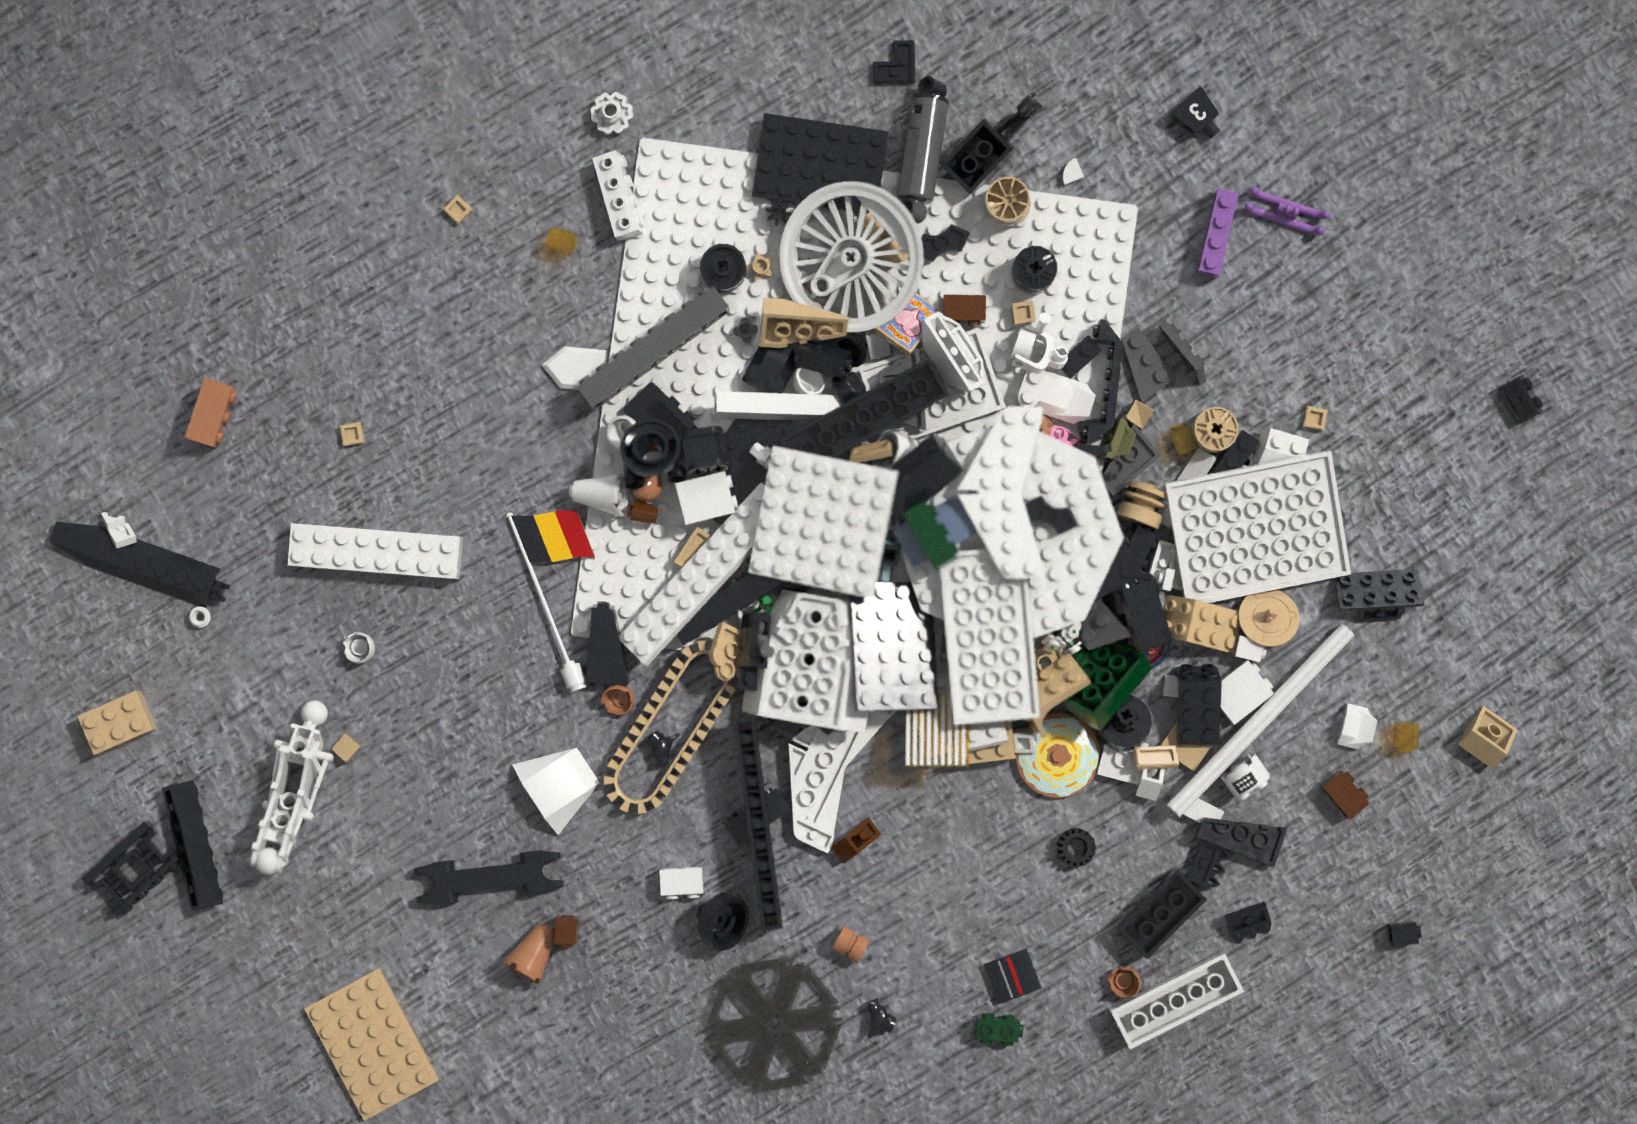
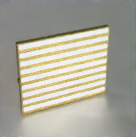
M938 693L939 709L905 710V768L938 769L969 767V724L954 725L951 694Z

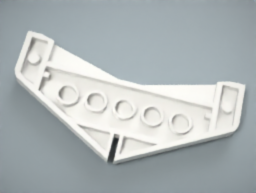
M1043 407L1004 408L957 490L978 491V494H958V497L1001 575L1007 579H1043L1042 562L1021 493L1043 418Z
M869 711L865 733L834 729L827 735L818 726L809 725L792 739L807 747L806 751L788 743L793 833L797 839L829 853L834 839L845 768L895 711Z

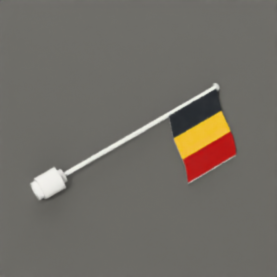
M559 510L534 516H513V513L509 512L506 514V518L509 519L566 662L562 665L563 669L560 670L567 689H570L571 693L577 692L587 687L585 675L580 663L575 664L574 660L570 661L531 563L557 562L578 557L596 558L577 511Z

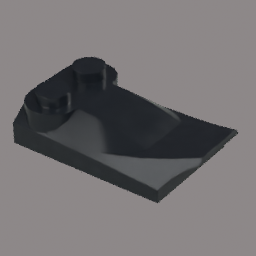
M800 342L788 344V347L784 348L760 347L759 345L751 363L746 369L742 381L764 393H783L796 368L794 358Z

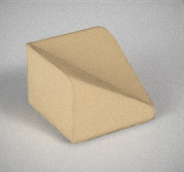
M1135 400L1124 419L1143 429L1154 410Z

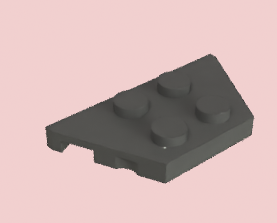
M919 349L913 350L909 357L906 355L879 371V384L920 363ZM925 409L901 422L920 430H926Z
M1101 598L1093 602L1085 620L1080 622L1081 629L1079 630L1078 638L1091 651L1132 637L1131 632Z

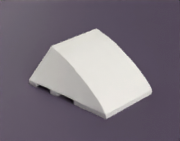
M578 748L513 764L521 783L557 835L561 833L600 783Z

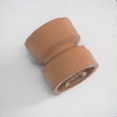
M843 926L831 950L840 955L846 953L847 958L857 964L866 950L870 939L862 935L854 936L853 930Z

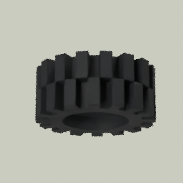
M1072 828L1063 832V835L1059 837L1057 852L1066 864L1076 867L1084 866L1095 856V840L1087 831L1080 828ZM1079 839L1084 843L1085 849L1081 855L1074 856L1069 852L1068 845L1072 840Z

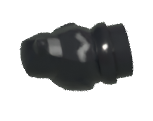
M656 730L646 740L649 747L652 748L653 757L656 759L655 767H664L668 764L672 743L680 736L679 733L665 737L663 732L661 733L659 730Z
M878 998L869 1001L867 1009L870 1013L871 1029L867 1037L871 1039L875 1032L879 1030L891 1033L896 1023V1017L892 1016L891 1013H887L886 1008L880 1005Z

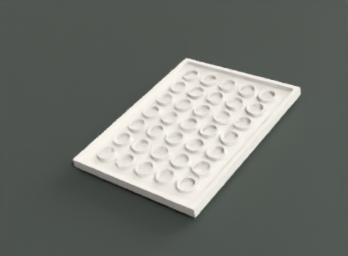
M1330 450L1164 483L1184 598L1211 603L1351 574L1332 452Z

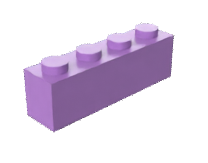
M1217 189L1215 192L1196 274L1217 278L1220 275L1239 193L1223 189Z

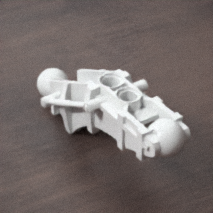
M311 700L302 707L301 717L304 724L303 726L291 724L292 737L289 743L280 740L274 742V748H277L270 792L268 801L265 800L262 804L263 809H267L264 820H260L258 825L260 831L256 843L252 845L253 854L251 857V865L255 866L264 875H271L275 872L281 873L282 869L287 866L292 846H295L296 836L303 819L312 821L314 818V813H311L317 791L328 762L331 763L334 759L333 754L322 752L323 741L321 732L315 730L316 727L326 721L328 715L327 707L318 700ZM304 748L303 751L296 752L297 749ZM293 763L304 766L297 795L292 792L286 793ZM314 780H316V783H315V786H314V790H313V793H312V796H311V799H310V795H311L313 783H314ZM289 803L295 804L292 807H286V805ZM281 822H288L284 826H279ZM267 841L282 845L279 853L273 848H265Z

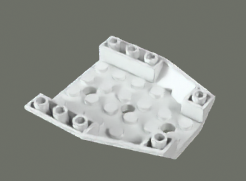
M782 589L769 614L771 615L769 646H773L775 652L772 658H768L767 669H761L757 672L756 691L744 692L742 711L757 716L865 733L869 711L855 712L849 600ZM814 611H818L822 615L819 623H814L811 620V614ZM808 653L813 654L815 657V662L811 666L807 665L804 661V657ZM801 695L806 696L808 699V705L805 708L800 707L797 702Z

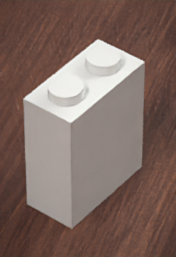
M725 471L675 484L686 526L735 513V508H738L736 496H731L729 489L733 487L731 476H726Z
M1245 660L1221 679V712L1232 725L1238 723L1274 694L1271 690L1274 688L1267 678L1262 679L1259 675L1260 669L1253 661L1250 663L1248 660Z

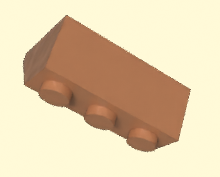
M204 377L185 438L217 448L218 444L221 445L224 439V433L222 432L224 425L229 423L231 413H229L231 404L234 405L237 399L236 388Z

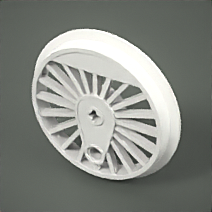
M854 181L839 182L813 192L797 206L790 216L780 243L781 274L786 289L794 302L831 312L830 309L840 290L846 286L841 315L847 316L853 282L855 283L858 318L848 317L847 332L871 330L895 318L908 305L921 279L923 246L914 219L897 198L882 188L871 184ZM851 195H855L861 201L856 235ZM842 196L845 197L849 235L833 200ZM828 203L842 237L819 212L818 209L824 204ZM868 209L873 217L862 236L866 211ZM813 214L837 240L836 242L807 225ZM878 221L882 227L868 239ZM803 230L831 245L832 249L800 242ZM885 231L891 235V237L874 245L872 244ZM892 241H896L902 248L880 252L875 251V249ZM799 247L828 253L826 258L798 261ZM851 253H855L854 261L851 260V258L853 257ZM906 253L910 257L909 266L876 259V256ZM822 263L816 273L802 279L799 265ZM875 264L908 271L905 283L878 268ZM872 271L902 288L896 298ZM867 276L891 302L882 310ZM822 280L826 281L827 283V289L825 291L821 288ZM861 280L876 312L866 317ZM811 281L812 294L809 293L805 286V283ZM831 295L825 307L815 300L818 296Z

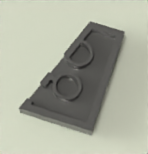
M1166 320L1161 322L1159 328L1162 335L1177 354L1181 352V359L1187 369L1195 371V380L1198 384L1204 383L1206 376L1203 359L1198 354L1195 356L1192 353V346L1186 339L1182 340L1179 337L1180 332L1173 323L1170 325Z

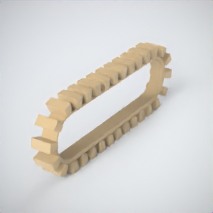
M707 639L697 641L700 651L694 654L689 645L681 651L689 659L686 663H683L677 657L672 666L681 669L677 675L670 668L665 677L674 680L672 685L670 686L663 679L658 688L667 691L664 697L655 691L650 698L659 702V705L655 708L648 702L643 709L651 713L652 716L648 719L641 713L636 722L645 725L641 731L634 724L629 733L638 736L634 742L627 735L621 743L630 747V750L627 753L622 747H619L614 754L623 758L621 764L614 758L608 763L607 766L615 769L616 772L615 776L604 775V785L612 783L615 785L616 790L607 794L611 802L619 795L625 800L620 810L628 813L630 804L634 803L638 804V814L647 813L645 802L651 800L655 808L663 803V800L656 796L657 792L660 790L667 796L672 787L663 784L667 778L674 785L680 777L670 773L673 767L682 774L687 765L678 762L679 758L682 756L689 763L694 755L685 751L686 747L689 745L696 752L701 743L692 738L697 734L704 740L708 731L699 727L704 723L711 729L715 723V720L706 716L711 712L718 718L723 709L714 706L715 702L718 700L725 707L730 698L721 695L724 689L731 695L735 692L734 686L728 684L729 680L725 681L663 779L649 797L632 799L622 792L618 783V775L621 768L690 661L700 654L710 653V650H706Z

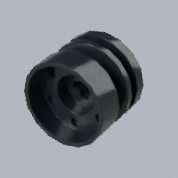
M1042 246L1024 248L1017 254L1012 265L1011 276L1014 284L1021 291L1028 294H1038L1045 291L1055 279L1057 261L1055 256ZM1034 264H1037V268L1040 270H1038L1036 273H1032L1033 269L1029 267H1032Z

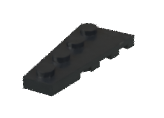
M1203 817L1200 820L1194 838L1264 865L1274 867L1288 827Z

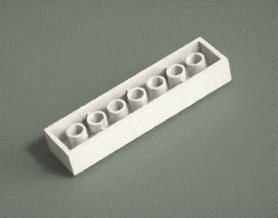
M291 523L288 566L459 580L463 538L458 536Z

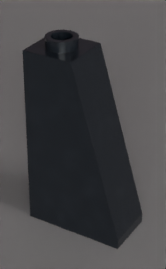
M598 601L597 604H593L591 609L586 682L628 686L630 675L623 643L620 641L621 633L615 606H611L609 602Z

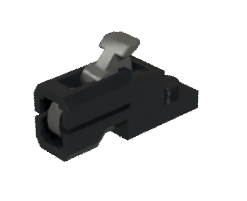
M761 613L742 615L741 634L743 636V645L738 646L736 650L734 689L756 691L757 672L761 669H767L768 658H772L775 652L773 646H769L771 615Z

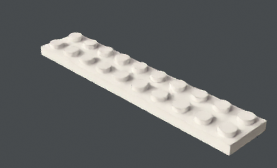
M762 482L620 635V641L645 666H648L752 553L765 485Z

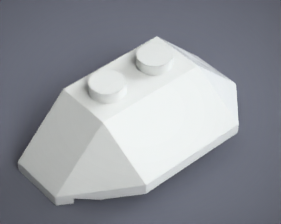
M939 311L922 321L923 348L944 381L965 392H970L985 383L983 378V359L962 326L951 318L943 316Z

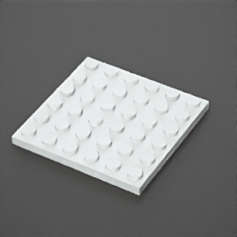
M773 446L749 572L874 598L899 471Z

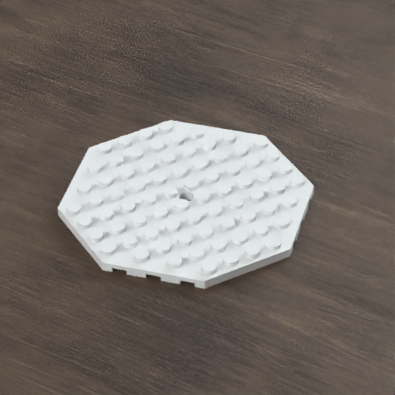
M993 426L947 442L963 467L964 472L928 501V506L933 504L935 507L963 492L957 490ZM1040 431L1037 435L1021 491L1023 500L1026 502L1042 495L1045 501L1053 507L1064 508L1070 506L1078 527L1058 535L1056 530L1045 522L1030 523L1043 566V579H1028L1033 638L1085 620L1124 539L1095 457ZM970 491L971 494H978V491ZM896 522L894 528L897 527V526H899V525H901V524H899L898 522ZM894 532V535H895V537H896V540H897V542L900 544V542H899V540H898V538H897V536H896V534H895V532ZM979 533L956 544L959 552L987 549ZM901 547V554L921 610L945 621L940 570L936 572L929 559L912 567Z

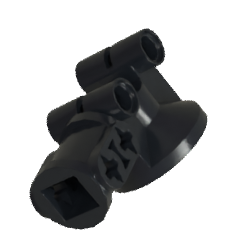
M645 419L630 426L621 440L620 450L625 485L630 490L644 487V476H658L667 472V478L670 483H679L687 479L686 471L691 476L723 472L729 466L724 430L719 426L687 430L682 434V438H679L675 429L668 423L658 419ZM651 451H656L661 455L654 460L644 459V456Z

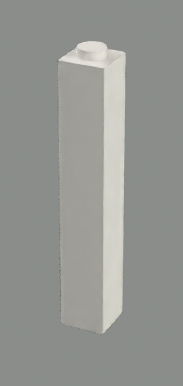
M717 391L714 397V418L813 421L842 404L837 395Z

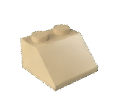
M1482 706L1464 731L1458 745L1481 760L1482 763L1494 769L1507 756L1518 730L1485 706Z

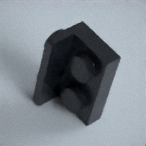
M1524 375L1497 388L1516 425L1543 412L1541 399L1539 396L1534 395L1532 391L1533 385L1528 377L1525 378Z

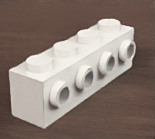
M615 150L592 158L615 238L621 241L642 234L644 221L641 214L638 215L636 207L639 204L636 195H633L631 191L633 182L625 170V167H627L625 156Z

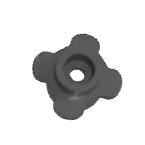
M742 318L738 327L733 329V333L736 336H740L743 342L748 343L751 341L753 334L758 332V326L752 325L748 318Z

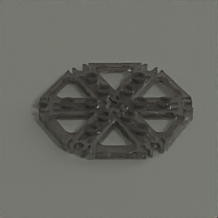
M788 957L740 964L745 971L744 973H742L739 967H735L738 973L736 978H732L729 974L726 975L731 984L727 983L723 978L706 1023L715 1024V1026L706 1027V1031L713 1030L715 1032V1036L708 1038V1042H715L717 1040L718 1043L709 1044V1046L739 1083H741L742 1077L746 1076L743 1082L744 1086L747 1085L749 1080L755 1081L754 1090H757L759 1082H762L760 1091L808 1084L809 1082L805 1080L804 1075L810 1081H813L814 1079L810 1072L817 1070L821 1074L822 1070L817 1066L818 1064L824 1070L826 1068L842 1023L833 1024V1021L840 1022L842 1020V1017L833 1016V1012L839 1010L840 1006H830L839 1002L809 965L805 972L802 971L805 966L803 961L799 968L793 966L794 958H791L789 966H786ZM769 968H778L781 971V977L771 1002L752 980L754 971ZM804 980L811 981L823 996V1003L818 1006L791 1010L801 982ZM734 992L753 1016L731 1020L721 1019L719 1012L727 993ZM777 1013H779L777 1023L780 1024V1027H775L772 1033L769 1034L771 1025L768 1021H773ZM826 1027L829 1035L823 1051L819 1055L812 1054L795 1033L796 1031ZM757 1038L748 1064L745 1067L737 1066L725 1051V1045L728 1042ZM777 1045L797 1069L794 1076L779 1079H770L768 1077L767 1071Z

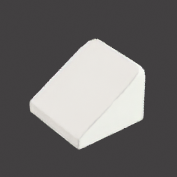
M1016 728L1013 732L1015 753H1036V735L1032 729Z

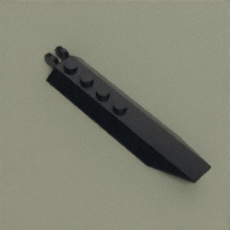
M56 522L49 542L89 567L207 608L209 597L225 602L226 597L221 594L212 593L214 585L225 590L230 588L229 584L216 580L221 568L136 539V543L116 549L107 529L103 526Z

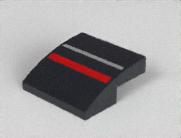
M1027 948L984 964L999 1004L1041 989Z

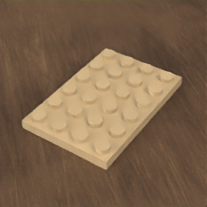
M380 968L304 1009L364 1121L440 1080Z

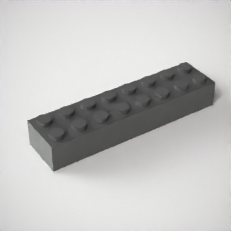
M714 286L711 289L706 287L699 292V298L692 301L690 299L681 306L682 310L677 314L672 312L665 317V323L661 326L656 324L647 331L648 335L643 339L638 337L631 342V348L627 351L620 350L613 356L614 360L612 362L601 364L596 368L597 373L593 376L587 375L579 381L580 385L577 388L594 411L730 312L729 306Z

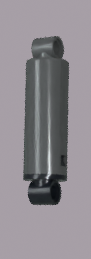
M925 76L920 80L918 84L919 93L912 96L896 192L897 198L901 200V203L909 211L916 224L924 221L927 215L925 205L931 204L934 200L949 100L945 98L947 93L946 85L931 76Z

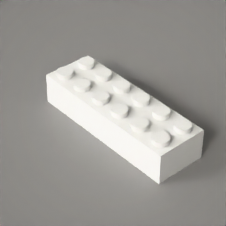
M1221 951L1138 993L1136 996L1109 1008L1127 1046L1129 1049H1132L1243 993L1244 990L1225 953Z

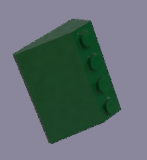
M1116 641L1114 644L1105 645L1093 651L1088 650L1084 645L1073 659L1089 678L1091 684L1060 702V704L1086 724L1101 731L1152 670L1147 656L1142 652H1136V649L1121 641Z

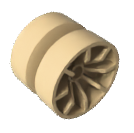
M1014 177L999 178L989 186L986 192L985 201L991 218L998 224L1014 226L1027 218L1031 209V198L1028 188L1021 180Z

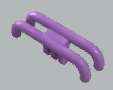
M1256 186L1251 187L1250 193L1252 196L1275 204L1277 207L1275 213L1258 208L1251 202H1247L1245 204L1247 212L1313 235H1323L1325 233V228L1322 226H1312L1295 219L1299 213L1325 220L1330 217L1329 211L1316 210L1263 192Z

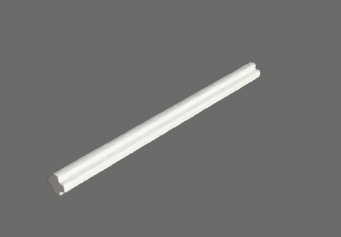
M1341 624L1167 804V807L1180 818L1355 636L1354 633L1344 624Z

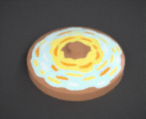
M1062 713L1047 714L1042 722V728L1046 737L1042 738L1039 733L1036 734V753H1015L1016 766L1024 782L1037 793L1053 798L1068 797L1083 790L1093 780L1100 762L1098 741L1092 730L1080 719Z

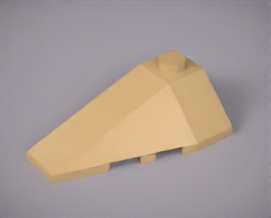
M763 298L760 347L784 348L788 347V344L796 342L805 344L807 340L812 339L827 340L846 336L848 317L786 299Z

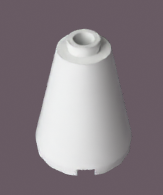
M624 474L576 480L573 485H570L569 496L572 497L574 502L616 516H623L622 510H627L630 489L626 488Z

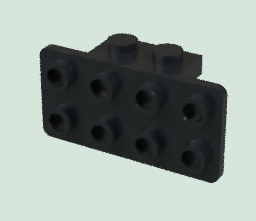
M653 382L649 383L623 409L624 413L635 422L645 419H658L668 423L675 429L679 438H682V434L687 430L698 429L693 423L695 418L687 410L683 413L679 409L680 403L673 395L668 397Z

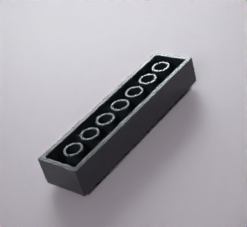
M927 358L778 440L782 447L786 449L835 458L949 396V393L930 358Z

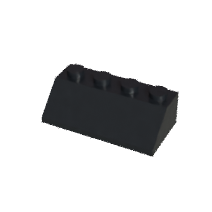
M931 433L889 469L899 471L890 515L899 524H902L906 521L903 513L924 501H930L964 472L963 467L944 438Z

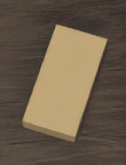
M888 439L855 446L851 449L849 459L851 462L861 463L892 456L894 449L893 440Z
M1176 746L1135 747L1133 749L1136 770L1178 768L1179 766Z

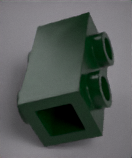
M982 1013V1016H977L975 1038L980 1040L982 1044H992V1041H1001V1045L1013 1046L1014 1042L1019 1043V1037L1023 1038L1024 1025H1020V1020L1015 1019V1015L1003 1014V1018H997L992 1013Z

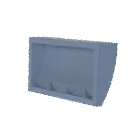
M963 491L959 494H971V492ZM958 494L934 507L938 513L935 517L939 524L943 522L949 534L945 535L949 543L954 541L956 545L978 533ZM908 521L893 528L912 567L929 559Z

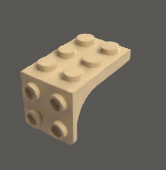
M1172 595L1166 597L1163 611L1172 639L1234 654L1240 630L1239 611L1195 599Z
M1070 653L1037 673L1040 717L1024 720L1031 722L1029 726L1034 734L1039 733L1042 738L1046 737L1042 728V722L1047 712L1091 684L1089 678Z

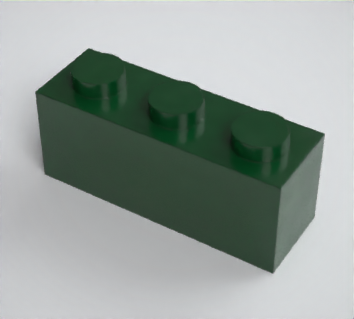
M924 501L903 513L936 572L958 560L956 554L959 553V550L954 541L949 543L945 536L949 532L944 523L939 524L935 517L938 513L933 504L928 506L927 502Z

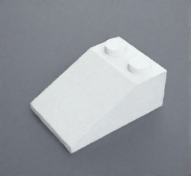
M1262 428L1259 438L1260 442L1257 445L1252 465L1305 455L1309 439L1272 428Z

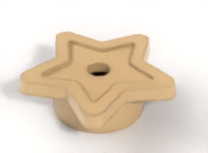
M756 253L755 260L747 264V267L754 271L755 280H758L762 275L772 276L770 265L773 262V258H763L759 253Z

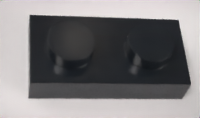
M1088 335L1067 354V362L1061 370L1071 379L1102 350Z

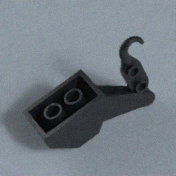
M1036 92L1026 96L1016 107L1018 112L994 127L987 119H983L941 164L969 194H974L991 180L1016 148L1010 141L1043 107L1036 99L1031 100L1037 95ZM1024 116L1025 118L1006 138L1001 134Z

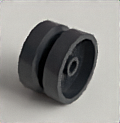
M717 244L710 247L703 254L700 261V272L704 283L710 289L714 286L719 293H729L737 290L743 284L747 274V266L743 254L736 247L729 244ZM726 266L728 270L720 272V267Z

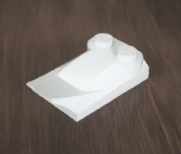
M1026 370L1015 406L1043 407V415L1075 425L1079 421L1089 418L1096 395L1091 391L1088 384L1046 370L1042 373Z

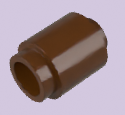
M634 501L633 505L628 506L627 517H630V522L656 524L658 508L653 507V504Z

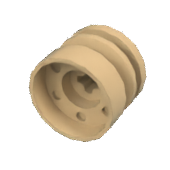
M1211 407L1202 411L1193 420L1190 436L1193 443L1207 453H1218L1229 448L1235 442L1238 435V422L1229 410L1222 407ZM1212 424H1213L1214 426H1219V427H1220V429L1218 430V433H1217V432H1215V433H1212V432H1211V430L1213 429Z
M1129 481L1127 487L1135 490V493L1125 491L1124 494L1131 498L1132 501L1131 503L1122 501L1116 515L1142 526V524L1158 530L1163 516L1155 512V509H1166L1167 506L1159 502V499L1167 501L1166 493L1148 483Z

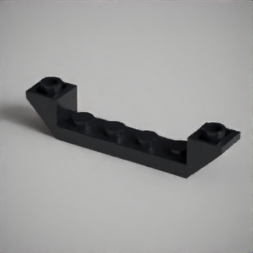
M1100 319L1097 325L1094 324L1092 331L1095 343L1111 345V347H1108L1106 357L1107 360H1110L1109 368L1105 369L1104 374L1107 388L1103 389L1102 401H1105V406L1100 412V422L1103 423H1088L1085 428H1082L1081 440L1084 441L1083 445L1092 444L1110 430L1115 422L1123 342L1105 319Z

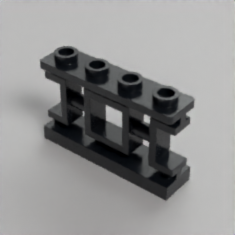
M149 820L141 823L82 878L86 885L91 886L93 891H96L103 885L116 899L108 906L110 910H113L115 916L120 914L126 915L133 908L132 903L137 899L141 901L149 894L147 890L152 885L154 887L159 885L165 879L163 875L168 870L173 872L180 865L178 854L173 848L164 855L154 844L152 839L159 832L153 828L154 826ZM146 833L149 834L143 841L150 849L143 856L136 848L129 853L127 852ZM155 855L162 862H165L169 857L171 858L153 877H150L155 869L149 861ZM133 856L147 870L134 883L120 869ZM117 862L111 870L119 877L112 884L105 877L101 878L98 882L96 881L109 867ZM125 884L131 891L135 890L138 886L140 887L121 906L118 905L124 900L117 891L122 885Z

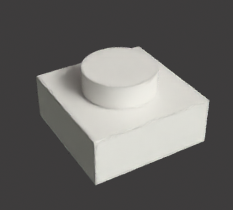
M1161 568V572L1159 571L1156 576L1158 589L1171 591L1175 570Z

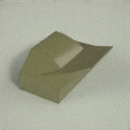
M1115 418L1114 426L1103 435L1100 445H1111L1112 451L1098 455L1099 459L1107 460L1129 454L1136 433L1128 426L1125 419Z

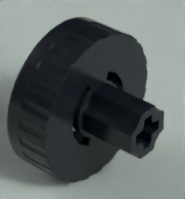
M1133 695L1127 698L1124 702L1126 706L1119 708L1118 712L1112 716L1101 731L1096 729L1100 740L1111 749L1117 751L1133 750L1135 747L1141 746L1149 735L1152 725L1150 710L1141 699ZM1124 715L1128 716L1127 721L1123 720ZM1116 728L1119 729L1120 731H1129V732H1125V733L1119 732L1118 730H1116Z
M719 893L706 904H701L696 914L699 920V937L705 944L718 950L724 951L734 947L741 940L748 926L749 910L747 904L742 899L729 893Z

